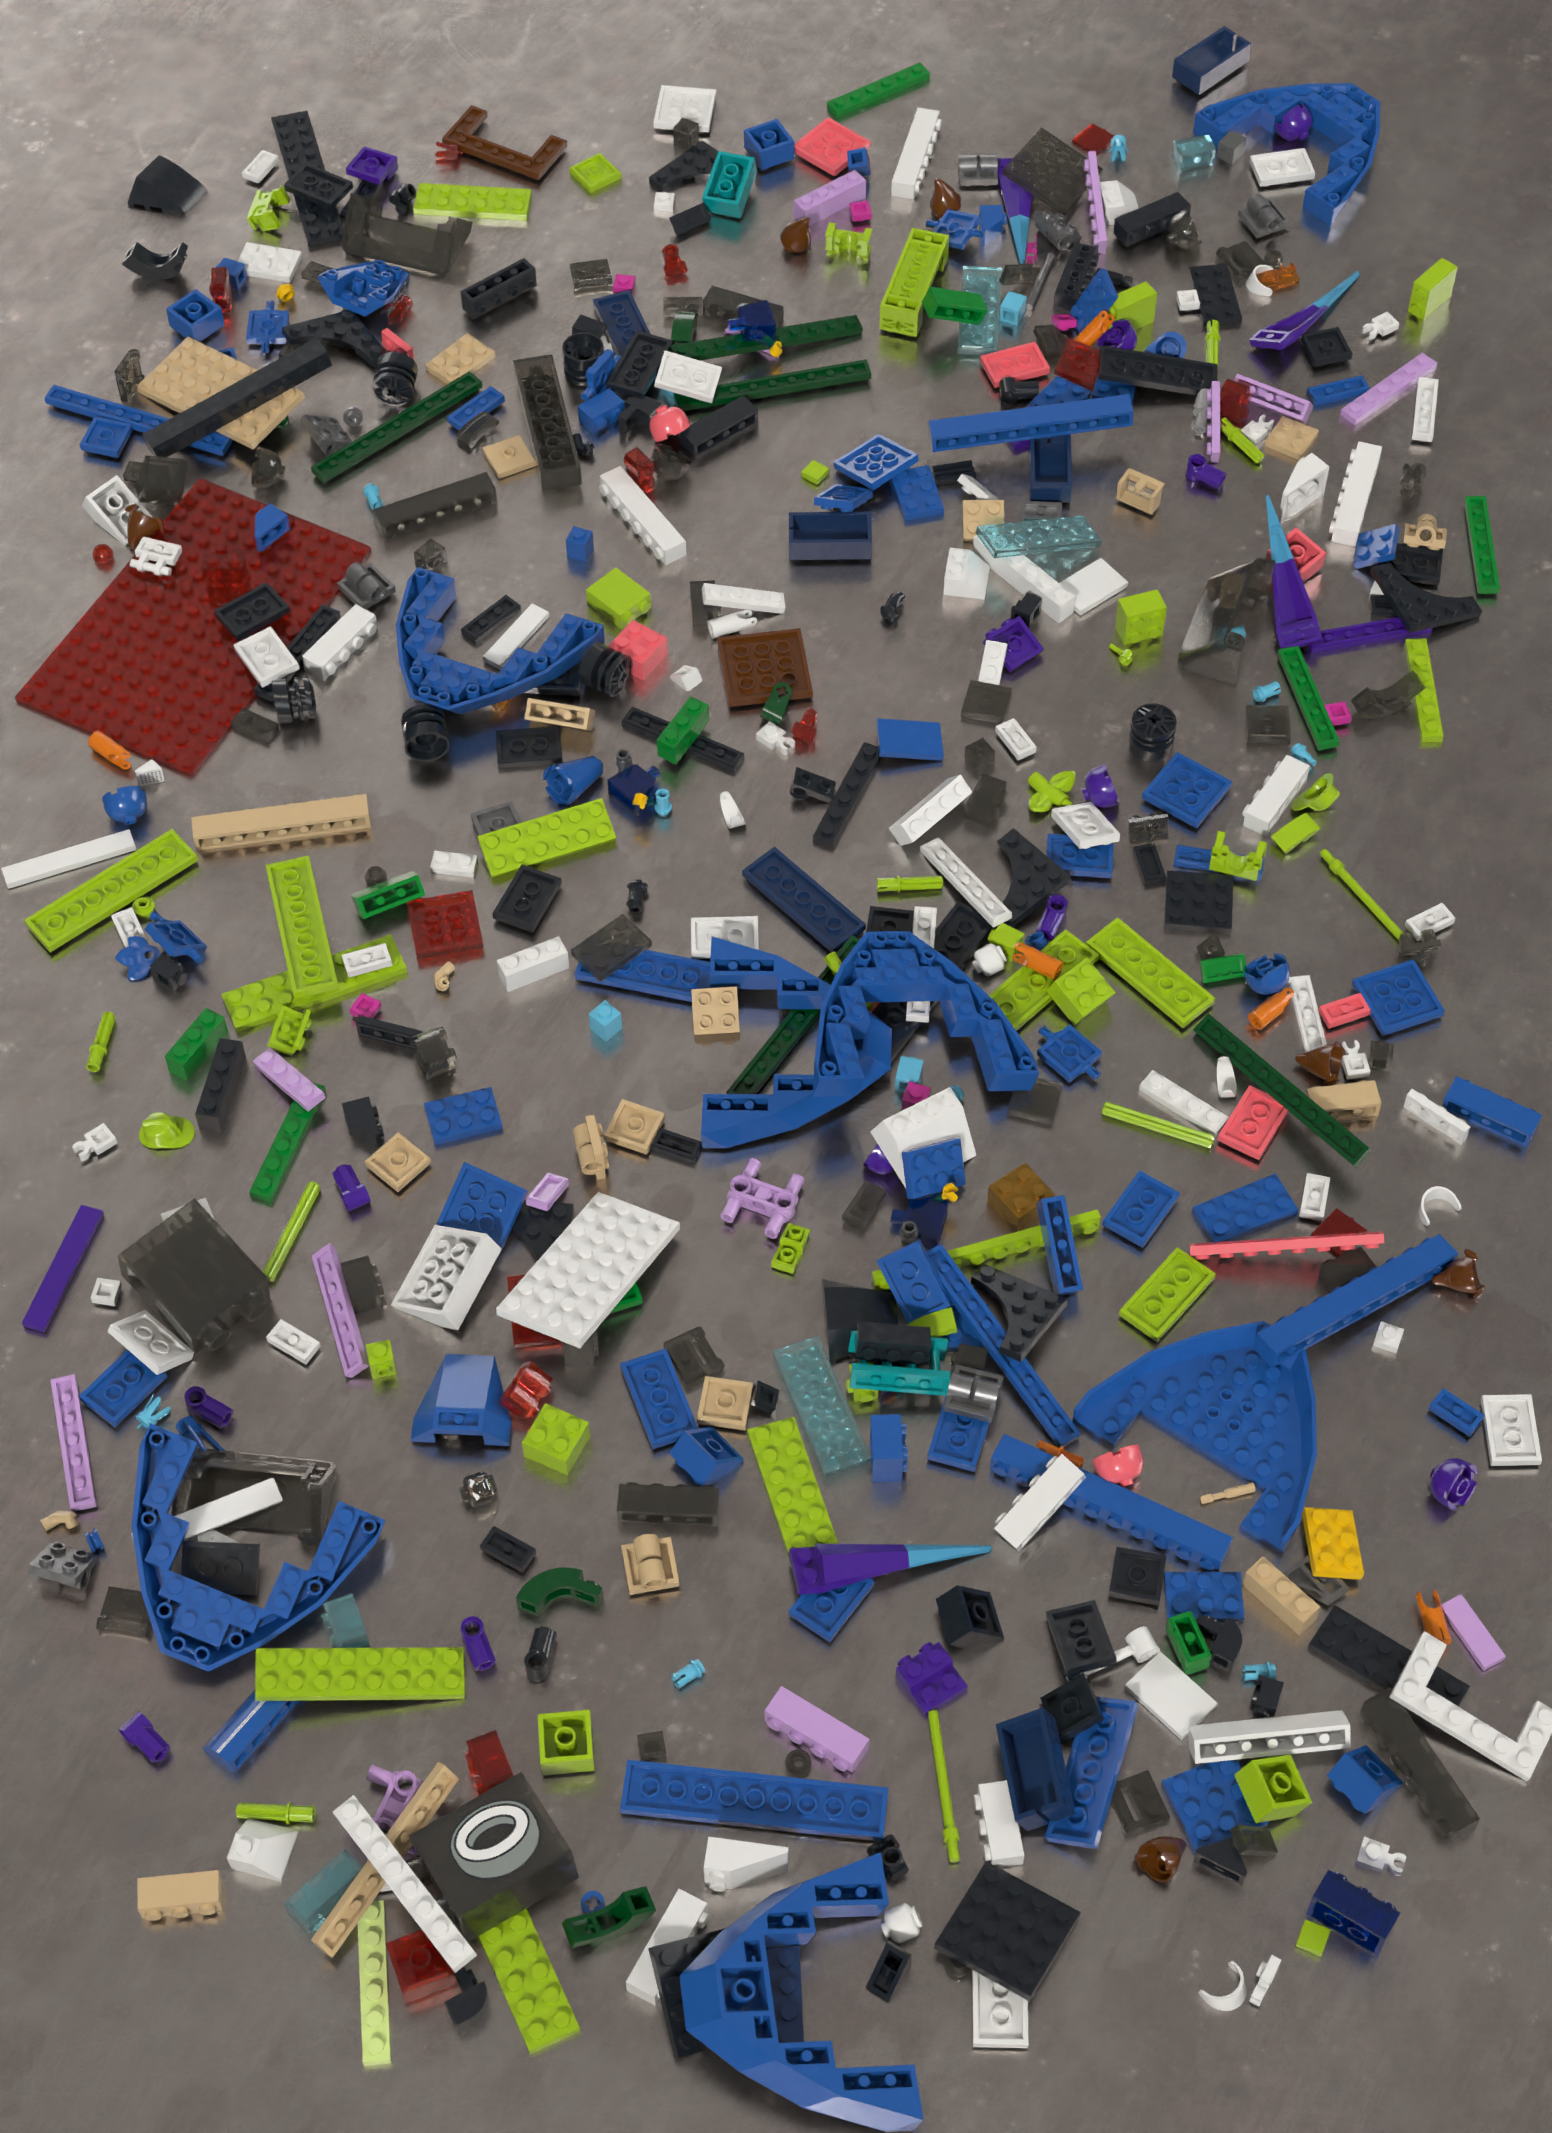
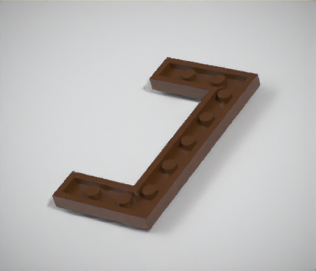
M473 105L466 110L442 138L444 145L537 180L545 174L568 147L567 140L550 135L531 157L474 136L472 134L488 115L486 110Z

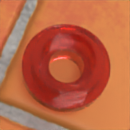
M106 544L97 545L92 553L93 559L97 563H107L114 555L113 550Z

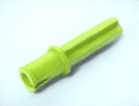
M1212 320V326L1211 321L1207 322V334L1205 336V341L1207 342V363L1217 364L1218 367L1221 336L1219 334V322Z
M1227 418L1221 419L1226 426L1220 422V430L1228 437L1227 439L1230 442L1233 441L1255 463L1262 462L1264 454L1241 433V429L1236 428Z
M897 875L894 878H877V892L897 891V893H900V890L941 889L943 887L942 876L900 878Z
M104 1012L102 1014L93 1045L89 1047L90 1055L85 1067L91 1072H99L103 1057L107 1054L106 1047L116 1018L113 1012Z
M288 1802L287 1805L239 1803L236 1806V1817L243 1819L286 1821L287 1824H290L291 1821L314 1823L316 1808L315 1806L293 1805L292 1802Z

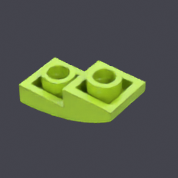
M1304 813L1274 833L1271 839L1286 855L1299 843L1306 842L1317 833L1320 827L1307 813Z
M788 1223L780 1238V1245L772 1259L771 1267L794 1274L811 1230Z
M952 1307L930 1313L907 1324L909 1326L930 1327L931 1337L935 1338L957 1333Z

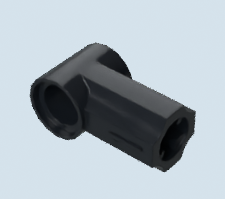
M1005 377L999 382L1000 400L1005 404H1012L1017 399H1034L1039 394V381L1016 382L1012 377Z
M541 1626L540 1628H535L529 1652L524 1658L526 1675L533 1682H542L549 1675V1663L557 1638V1632L549 1627ZM535 1664H540V1665H542V1666H540V1667H538V1668H533V1667H532V1666L535 1665Z

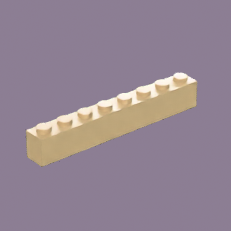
M366 794L191 817L196 851L371 828Z

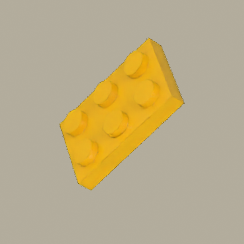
M1304 1507L1302 1518L1312 1576L1361 1580L1364 1576L1353 1511Z

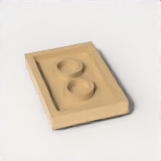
M466 333L426 363L425 366L428 372L444 383L449 384L469 371L473 374L495 358V351Z

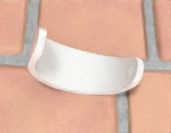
M1267 265L1256 266L1246 281L1248 290L1256 295L1271 296L1273 293L1272 289L1261 284L1256 275H1271L1274 269Z
M728 791L722 792L720 794V804L728 828L746 825Z
M1220 1057L1217 1061L1216 1071L1219 1097H1237V1083L1232 1063L1229 1057Z
M1441 1186L1431 1187L1423 1194L1419 1206V1217L1425 1226L1430 1224L1424 1210V1204L1432 1199H1443L1451 1203L1457 1211L1461 1210V1204L1451 1190Z
M1232 1960L1228 1962V1965L1240 1977V1983L1234 1992L1226 1996L1216 1997L1202 1989L1198 1991L1201 1998L1217 2010H1234L1241 2006L1246 1997L1247 1988L1243 1972Z

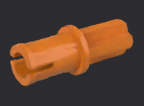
M1039 1440L1036 1445L1040 1447L1038 1448L1039 1450L1057 1458L1063 1454L1075 1466L1081 1469L1084 1465L1083 1457L1064 1450L1062 1446L1058 1448L1043 1440Z

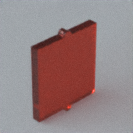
M1092 123L1073 138L1072 143L1081 147L1083 151H1096L1097 156L1111 144V140L1115 135Z
M1336 1208L1311 1233V1236L1364 1233L1368 1230L1355 1222L1353 1217L1350 1218ZM1340 1246L1330 1247V1251L1341 1259L1350 1251L1340 1250Z

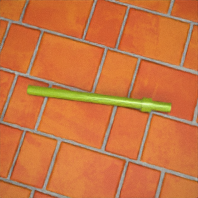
M1326 848L1323 849L1320 855L1329 864V869L1343 879L1403 946L1407 945L1410 939L1346 871L1345 865L1339 859H1335Z
M932 1710L928 1712L945 1827L943 1838L944 1842L947 1843L949 1861L958 1862L960 1861L958 1849L959 1831L955 1827L939 1715L937 1710Z

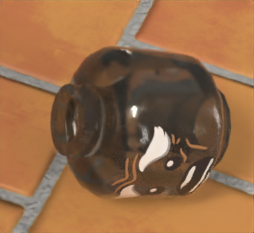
M484 1471L464 1477L463 1487L459 1488L463 1502L468 1501L472 1507H479L492 1502L495 1498L494 1494L498 1493L492 1474L488 1475Z

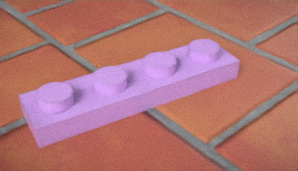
M1212 381L1211 389H1207L1206 400L1210 401V407H1207L1206 418L1210 419V425H1207L1206 436L1210 437V443H1207L1206 453L1210 455V463H1218L1220 457V381Z
M268 1048L252 1061L260 1072L306 1111H310L326 1098L322 1090L273 1049Z

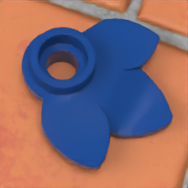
M128 937L129 947L120 950L115 959L120 964L129 967V980H138L148 975L150 971L149 966L160 956L161 952L156 946L149 945L143 937ZM148 952L153 953L151 959H146L145 957Z

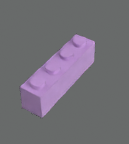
M854 170L793 200V218L797 220L807 217L810 220L809 226L849 207V203L865 199L866 180Z
M1240 374L1236 375L1229 391L1235 398L1305 425L1314 407L1308 400Z
M783 1686L780 1687L764 1710L766 1724L775 1731L781 1730L794 1743L806 1745L814 1755L829 1759L841 1771L847 1770L853 1774L869 1750V1738Z

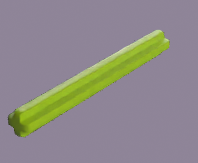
M1105 1102L1102 1109L1103 1115L1200 1146L1211 1148L1214 1142V1135L1110 1102Z
M310 1181L307 1184L261 1273L263 1280L268 1282L274 1281L320 1191L318 1183Z

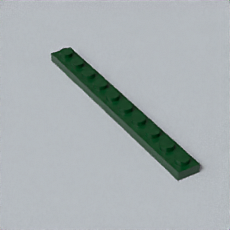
M857 315L670 345V352L702 361L768 350L771 347L761 339L762 335H765L773 342L779 341L782 347L862 334L863 327Z
M867 359L720 384L717 385L712 403L674 393L676 407L682 411L728 404L741 396L751 400L871 379V370Z
M470 371L314 464L311 466V472L320 481L326 483L482 388V381Z
M851 935L837 953L841 962L845 960L860 939ZM827 965L818 978L831 985L835 976ZM792 1009L726 1093L757 1094L819 1016L821 1009Z
M1209 1013L1193 1029L1196 1034L1221 1055L1229 1057L1234 1066L1355 1168L1370 1154L1372 1150Z

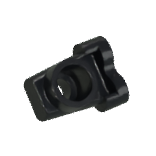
M402 183L396 191L391 193L389 201L396 206L397 213L404 214L406 212L408 201L416 198V189L412 184Z
M890 1834L884 1837L881 1842L869 1846L866 1852L869 1856L881 1852L883 1868L891 1879L895 1881L907 1874L909 1868L903 1859L902 1852L898 1849L900 1844Z

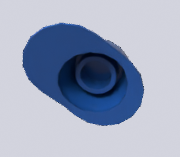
M1170 331L1158 337L1144 352L1183 358L1186 354L1187 343L1181 334Z

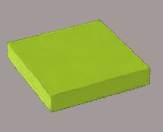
M601 153L569 167V173L590 193L622 178L621 172Z

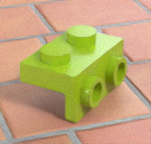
M281 1005L266 1046L291 1057L296 1050H301L305 1042V1038L302 1037L304 1031L307 1032L312 1019H309L311 1010L306 1009L302 1014Z

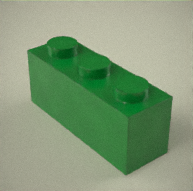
M930 286L922 300L929 318L980 325L988 311L981 294Z
M691 696L658 737L657 753L659 757L674 764L678 763L710 721L709 704Z
M410 871L353 893L351 897L358 915L365 919L425 895L419 875Z
M205 1008L165 1055L169 1072L188 1081L217 1047L219 1039L227 1035L228 1029L225 1017Z

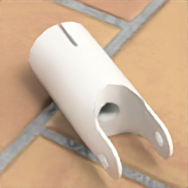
M747 609L708 620L707 625L709 633L714 639L755 626L757 619L754 617L750 618L752 611Z

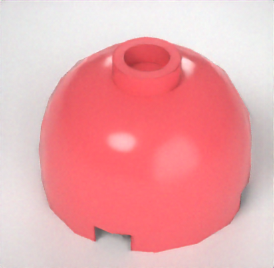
M662 405L655 409L657 413L651 417L649 428L655 442L668 439L667 436L676 435L690 426V422L684 411L680 408Z
M1138 1444L1119 1448L1120 1451L1113 1453L1111 1451L1093 1459L1097 1475L1123 1488L1133 1485V1479L1141 1474L1144 1466L1143 1454Z

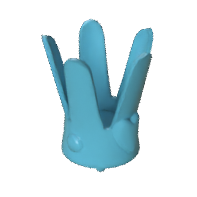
M1115 135L1111 140L1109 153L1112 150V161L1116 159L1118 151L1122 161L1126 159L1125 149L1129 153L1126 147V138L1123 135Z
M152 1394L144 1410L136 1415V1419L140 1422L137 1429L142 1425L148 1429L150 1423L155 1425L159 1419L170 1413L171 1408L166 1407L155 1414L161 1405V1398L157 1397L150 1404L154 1396Z

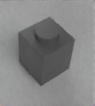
M1230 130L1218 142L1216 157L1233 164L1245 152L1247 138Z

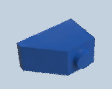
M1003 205L979 206V217L981 219L979 230L984 231L983 238H980V246L987 245L1003 233V225L1007 224V214L1003 213Z
M271 503L255 514V540L259 552L290 530L288 515Z

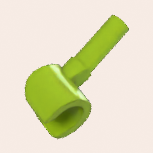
M1112 643L1109 645L1110 649L1120 655L1118 660L1122 665L1128 666L1131 663L1132 651L1130 649L1123 651Z

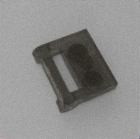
M1246 240L1227 248L1220 247L1216 252L1218 258L1223 259L1238 280L1250 276L1256 266L1266 265Z
M608 259L569 264L574 291H578L580 288L600 285L613 286Z
M137 349L129 350L114 371L121 401L129 402L131 397L137 392V385L145 378L141 371L140 353Z
M701 1326L663 1343L664 1349L666 1348L671 1361L686 1385L710 1373H717L725 1367L723 1361L717 1358L705 1338L706 1333ZM691 1341H697L709 1361L708 1363L703 1364Z
M109 1586L101 1614L97 1618L96 1629L103 1631L106 1629L138 1633L141 1637H148L152 1624L141 1591ZM110 1616H123L141 1619L142 1621L141 1623L111 1619Z
M1149 1770L1120 1781L1117 1780L1112 1798L1125 1823L1124 1830L1127 1835H1133L1170 1820V1815ZM1122 1791H1128L1141 1820H1134Z

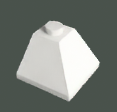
M247 1819L236 1832L227 1856L231 1869L282 1882L299 1831L254 1819Z

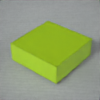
M812 460L801 471V477L816 485L829 474V468L815 460Z
M1305 1919L1296 1947L1321 1957L1331 1929Z

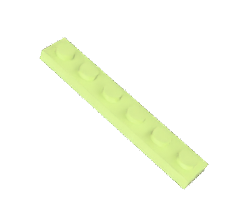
M384 1900L373 1901L358 1921L362 2057L364 2066L391 2063Z

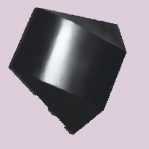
M158 155L136 176L128 199V206L134 207L135 204L144 205L145 209L157 207L162 208L164 212L185 215L208 191L174 159Z
M822 1279L829 1365L837 1363V1360L849 1355L850 1357L855 1356L854 1352H848L851 1331H856L857 1321L899 1325L896 1299L893 1294Z

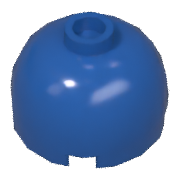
M140 786L117 788L118 793L111 795V792H108L102 797L106 814L112 820L124 823V825L136 823L137 819L143 816L147 808L146 792L144 788L141 790Z
M1275 953V958L1269 959L1267 955L1253 960L1245 967L1247 972L1243 971V975L1253 991L1263 995L1269 994L1270 996L1282 991L1290 977L1289 964L1283 954Z

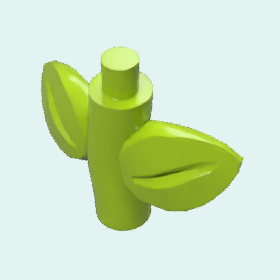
M1070 770L1057 773L1049 782L1039 772H1034L1029 777L1028 784L1037 793L1030 797L1028 802L1029 809L1033 812H1045L1051 809L1052 804L1057 807L1074 805L1069 801L1070 797L1067 793L1074 785L1076 772Z

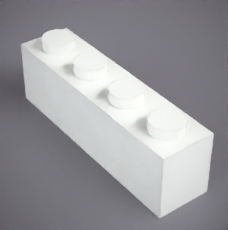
M355 604L302 656L304 670L323 681L330 675H333L336 669L343 662H346L355 650L359 649L370 636L375 634L378 629L375 614Z
M1286 755L1282 762L1278 761L1272 776L1268 775L1265 779L1262 790L1258 789L1251 805L1247 804L1242 813V816H1244L1243 826L1266 837L1306 782L1310 765L1289 755Z
M961 775L947 778L890 826L889 830L900 846L913 843L969 796L972 791Z
M1063 1454L1058 1458L1054 1456L1047 1463L1046 1472L1042 1476L1038 1474L1030 1482L1029 1486L1031 1488L1026 1494H1019L1012 1502L1014 1507L1008 1513L1003 1512L995 1521V1524H997L994 1528L996 1532L1018 1552L1086 1478L1085 1474Z
M678 1889L626 1981L628 1992L656 2006L660 1996L648 1948L695 1936L699 1928L703 1929L710 1916L706 1902Z

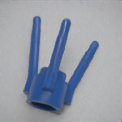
M186 1416L177 1422L176 1429L179 1432L178 1435L197 1442L202 1452H206L207 1449L199 1438L200 1434L223 1456L227 1454L204 1430L202 1425L196 1423L192 1416Z

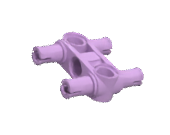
M749 1158L742 1174H738L731 1180L730 1190L727 1194V1203L721 1213V1219L732 1223L740 1207L771 1217L764 1230V1234L769 1238L776 1239L783 1224L792 1219L795 1214V1207L799 1201L798 1193L804 1183V1178L799 1174H792L785 1189L759 1181L755 1177L761 1167V1163L757 1159Z
M372 1764L367 1773V1780L387 1787L386 1794L375 1817L372 1819L380 1830L389 1831L423 1784V1780L416 1778L414 1773L410 1771L398 1770L390 1772ZM403 1783H410L412 1785L409 1790L399 1788ZM417 1839L408 1853L418 1856L423 1840Z

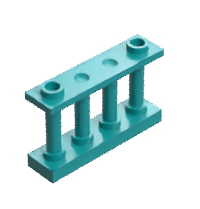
M851 1331L848 1352L855 1353L854 1338L856 1331ZM931 1337L932 1347L929 1357L931 1369L916 1368V1364L906 1363V1367H894L892 1362L882 1361V1365H870L868 1360L858 1359V1363H852L849 1381L850 1388L947 1396L951 1374L950 1371L940 1369V1360H945L948 1339Z

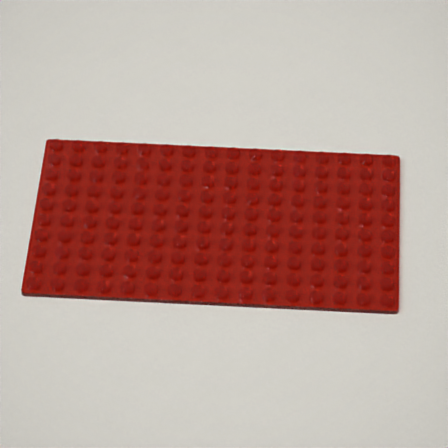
M199 479L163 521L164 530L158 529L149 537L181 545L182 553L174 566L166 564L165 566L171 568L170 576H158L154 572L138 571L137 568L130 567L129 561L17 693L15 700L19 704L91 735L96 731H100L124 747V749L191 777L198 771L257 696L254 694L253 689L258 684V681L236 653L233 645L271 626L287 648L322 604L328 606L340 592L337 582L345 578L346 570L350 565L356 562L363 563L371 553V547L284 512L288 515L290 530L259 552L255 540V514L265 508L267 504L205 479ZM135 554L132 559L139 560V557H136ZM149 560L148 563L156 564V561ZM267 582L289 606L290 613L236 641L215 617L214 610Z

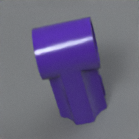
M1200 454L1189 456L1185 476L1191 481L1201 480L1219 489L1226 479L1227 473L1207 464L1205 457Z
M1057 894L1048 899L1046 910L1036 929V932L1042 931L1044 938L1048 941L1055 938L1062 921L1066 918L1068 902L1064 896Z
M340 1165L332 1172L348 1211L371 1202L366 1187L363 1183L360 1184L351 1165Z
M193 1386L185 1392L186 1409L191 1416L201 1417L220 1429L226 1427L233 1414V1409L207 1395L202 1387ZM194 1400H202L199 1403H191Z
M475 1616L465 1618L461 1623L462 1641L466 1645L475 1671L489 1669L496 1664V1660L484 1631L483 1622ZM471 1628L479 1630L475 1635L466 1633Z
M140 1711L118 1728L127 1742L132 1746L136 1745L153 1764L158 1761L160 1762L170 1750L169 1744L154 1730L150 1721Z

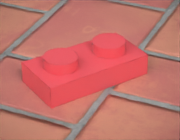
M388 328L381 331L382 345L385 350L406 354L414 360L413 348Z
M1361 993L1319 1007V1013L1328 1029L1369 1016L1371 1011Z

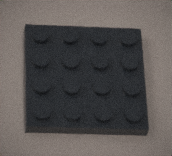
M986 1861L936 1940L934 1949L1030 2002L1080 1918L1081 1912L997 1866H992L991 1863Z

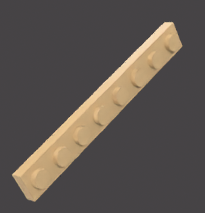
M440 1762L435 1765L385 1835L402 1858L405 1857L459 1780L453 1772ZM369 1860L311 1939L318 1948L332 1958L386 1883Z

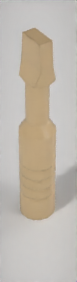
M1251 1482L1225 1489L1223 1492L1210 1493L1199 1498L1201 1504H1205L1221 1498L1229 1499L1256 1492L1254 1483Z

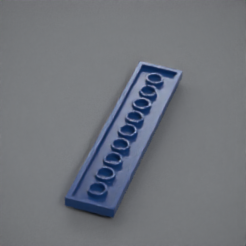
M627 1760L620 1813L882 1841L884 1838L888 1787Z

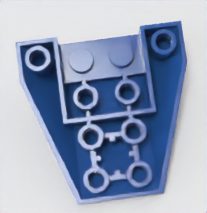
M375 260L327 270L318 275V280L333 304L362 316H367L395 299L408 279L409 272L403 271L400 267L388 265L383 260Z
M445 1355L413 1418L411 1442L436 1443L437 1434L482 1435L485 1445L509 1446L512 1422L495 1356Z

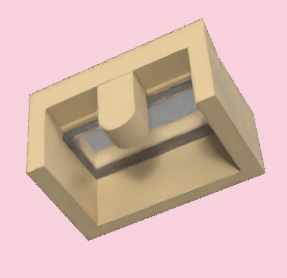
M1128 468L1118 481L1116 499L1152 515L1160 505L1165 483Z

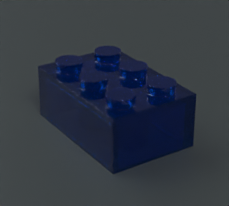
M1330 1870L1327 1871L1315 1891L1306 1913L1309 1917L1377 1958L1392 1934L1401 1914L1393 1904L1387 1901H1380L1372 1896L1368 1889L1361 1886L1357 1887L1348 1882V1879L1339 1872L1333 1873Z

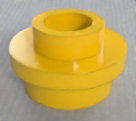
M292 284L280 285L276 293V297L283 302L291 300L295 295Z

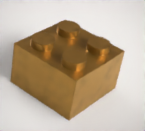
M1025 1162L988 1187L987 1201L1009 1226L1017 1232L1039 1219L1036 1203L1043 1198L1055 1197V1194Z

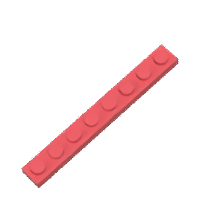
M1379 1231L1195 1243L1189 1245L1190 1256L1195 1255V1259H1209L1210 1254H1219L1220 1258L1234 1257V1253L1243 1252V1256H1256L1258 1251H1267L1268 1255L1282 1254V1250L1292 1249V1253H1304L1306 1248H1316L1317 1252L1330 1251V1247L1340 1246V1250L1355 1249V1245H1364V1248H1378L1380 1243H1384V1233Z

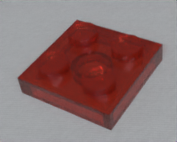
M1068 338L1054 374L1091 388L1099 369L1100 350Z

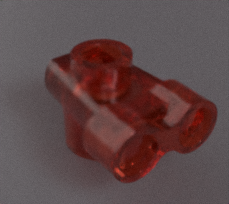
M674 244L666 245L662 249L665 263L663 269L666 277L670 278L676 274H685L688 268L685 261H682L679 256L678 247Z
M807 708L801 722L796 721L792 727L793 739L798 744L802 742L810 744L816 735L817 729L814 728V725L818 720L816 718L818 713L812 708Z

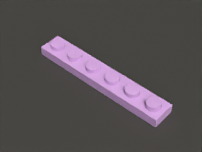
M1088 151L1087 159L1084 160V171L1088 173L1086 174L1085 181L1086 186H1089L1087 198L1088 201H1091L1089 214L1093 216L1091 230L1095 231L1093 245L1097 246L1098 254H1105L1107 236L1096 151Z
M1422 352L1342 408L1340 415L1353 425L1358 424L1418 382L1419 377H1425L1435 370L1437 362Z
M327 1244L313 1254L312 1259L345 1376L352 1378L366 1369L369 1363L336 1248L334 1245Z
M73 1374L50 1379L70 1509L76 1512L97 1507L76 1376Z

